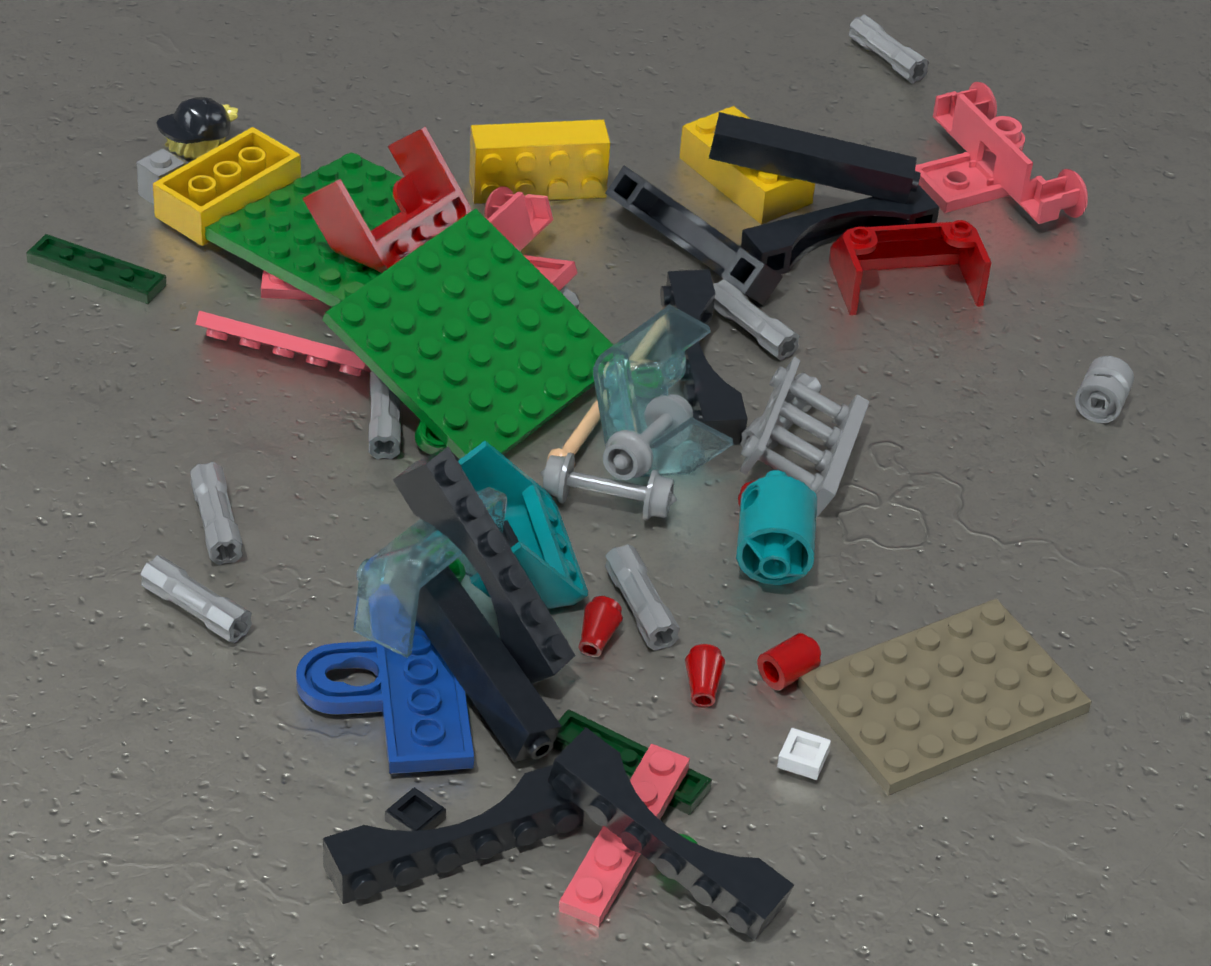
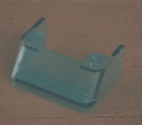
M669 304L598 357L593 368V377L605 447L608 439L617 431L630 430L640 435L648 428L644 414L647 405L655 397L669 395L668 388L677 383L685 374L686 357L684 351L711 333L710 326ZM691 417L662 438L656 439L650 445L653 453V463L651 469L641 477H650L653 469L658 470L661 476L690 474L734 445L733 439Z
M491 487L476 491L498 529L503 533L507 506L506 494ZM420 519L370 559H365L361 563L356 576L359 583L353 631L407 658L412 654L420 588L456 559H459L464 565L466 575L472 577L477 571L468 558L448 537L428 522Z

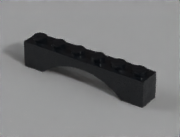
M625 165L605 192V194L670 238L710 267L723 279L762 305L766 303L783 278L781 274Z
M918 185L916 192L910 191L906 204L872 196L743 229L741 247L779 274L789 273L794 264L805 254L820 246L835 242L849 229L858 226L877 227L937 223L940 207Z
M710 270L668 271L666 286H661L660 300L662 307L668 308L666 311V326L668 331H673V356H679L677 366L679 381H685L683 395L693 410L691 432L697 433L700 447L740 445L742 442L741 433L746 429L748 420L741 392L727 384L713 370L706 360L699 343V337L703 329L712 320L715 289Z
M446 447L416 461L393 479L413 514L428 522L448 537L462 551L478 572L491 597L497 615L500 640L530 682L534 684L556 675L576 655L449 447Z
M585 728L554 759L547 782L553 786L559 796L574 802L587 812L593 822L608 828L621 838L627 848L634 852H639L655 864L661 874L680 883L702 905L710 906L727 920L734 930L745 933L755 941L785 906L794 887L792 882L760 858L739 857L713 851L689 841L667 827L648 809L635 792L625 772L620 752L588 728Z
M552 765L524 773L516 787L498 804L484 813L459 824L417 831L388 830L362 825L324 837L323 867L342 904H346L358 899H367L376 893L409 885L416 880L440 872H449L458 866L473 861L491 858L498 853L519 846L530 845L537 840L558 833L570 832L577 827L583 826L584 810L571 800L559 796L553 786L547 782Z

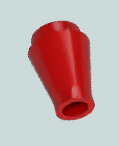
M597 596L586 604L581 640L578 645L580 652L584 655L599 657L607 642L622 623V608L617 601L606 596Z
M699 644L692 647L685 658L691 690V702L698 707H710L715 704L716 692L724 670L725 659L718 647L710 644Z

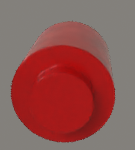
M797 633L759 655L757 660L759 672L768 686L774 690H781L799 680L804 674L820 666L821 649L813 638L803 633Z

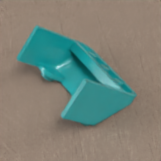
M487 441L482 442L458 460L494 522L508 520L519 541L511 547V550L525 570L526 575L547 609L576 605L587 597L588 589L559 509L550 494ZM478 572L470 577L471 584L490 597Z

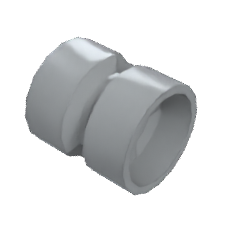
M1102 356L1095 359L1090 364L1084 380L1076 393L1075 404L1081 415L1097 423H1108L1115 420L1119 416L1125 399L1128 397L1133 386L1134 375L1132 369L1126 362L1113 356Z

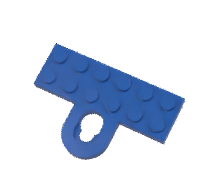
M392 582L370 584V604L375 641L332 643L309 651L300 660L296 670V687L300 698L314 710L327 714L382 712L389 774L474 768V751L465 690L393 588ZM363 668L372 671L377 678L368 685L351 686L344 682L329 680L326 677V673L335 669Z

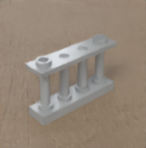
M794 357L786 368L780 366L776 370L769 383L774 389L755 435L752 434L748 438L741 451L745 459L740 472L747 475L756 461L759 460L775 470L785 472L788 477L805 483L817 495L816 517H818L836 495L870 401L857 394L848 406L844 403L841 406L794 378L801 361ZM787 393L793 394L833 418L832 423L836 424V426L830 428L786 402ZM778 415L823 440V445L827 449L821 451L777 425ZM769 438L814 463V468L819 472L813 475L767 448L766 445Z

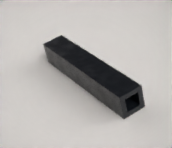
M721 112L718 115L709 159L903 204H906L910 191H917L921 174L915 171L917 157Z
M437 550L404 555L391 585L512 760L517 762L529 758L539 759L547 755L553 748V742L562 728L561 724Z

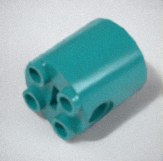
M772 470L765 477L749 484L742 493L736 559L740 569L750 578L764 584H788L806 576L813 567L817 495L805 483L788 477L783 471Z

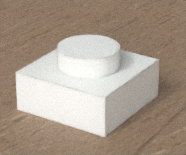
M791 728L779 754L777 768L817 780L828 756L831 740Z

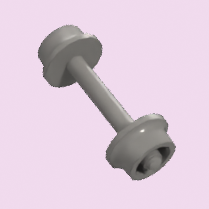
M674 394L655 397L647 405L644 413L648 428L640 435L630 430L615 432L608 439L603 454V463L606 470L612 476L621 480L638 478L648 472L653 463V453L650 445L656 439L675 443L681 441L689 433L693 420V410L685 398Z
M568 453L567 456L550 455L546 468L540 472L543 478V488L551 496L557 497L559 503H565L570 487L644 501L643 520H649L650 517L667 518L670 506L677 501L673 494L674 479L661 476L659 471L655 469L651 472L648 485L643 486L573 472L575 455L574 453Z

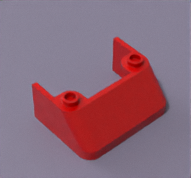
M426 126L388 145L390 152L404 175L393 187V197L401 212L370 231L341 179L302 198L333 251L383 273L471 212L466 197Z
M964 220L854 227L847 230L831 245L829 263L849 315L857 314L863 271L958 265L976 306L980 307L984 305L992 264L977 229Z

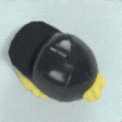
M195 97L182 101L174 114L159 118L156 122L157 128L166 137L167 142L165 146L169 147L170 152H176L178 156L184 155L185 159H197L224 143L229 135L230 122L238 118V109L230 107L229 104L221 105L211 98Z

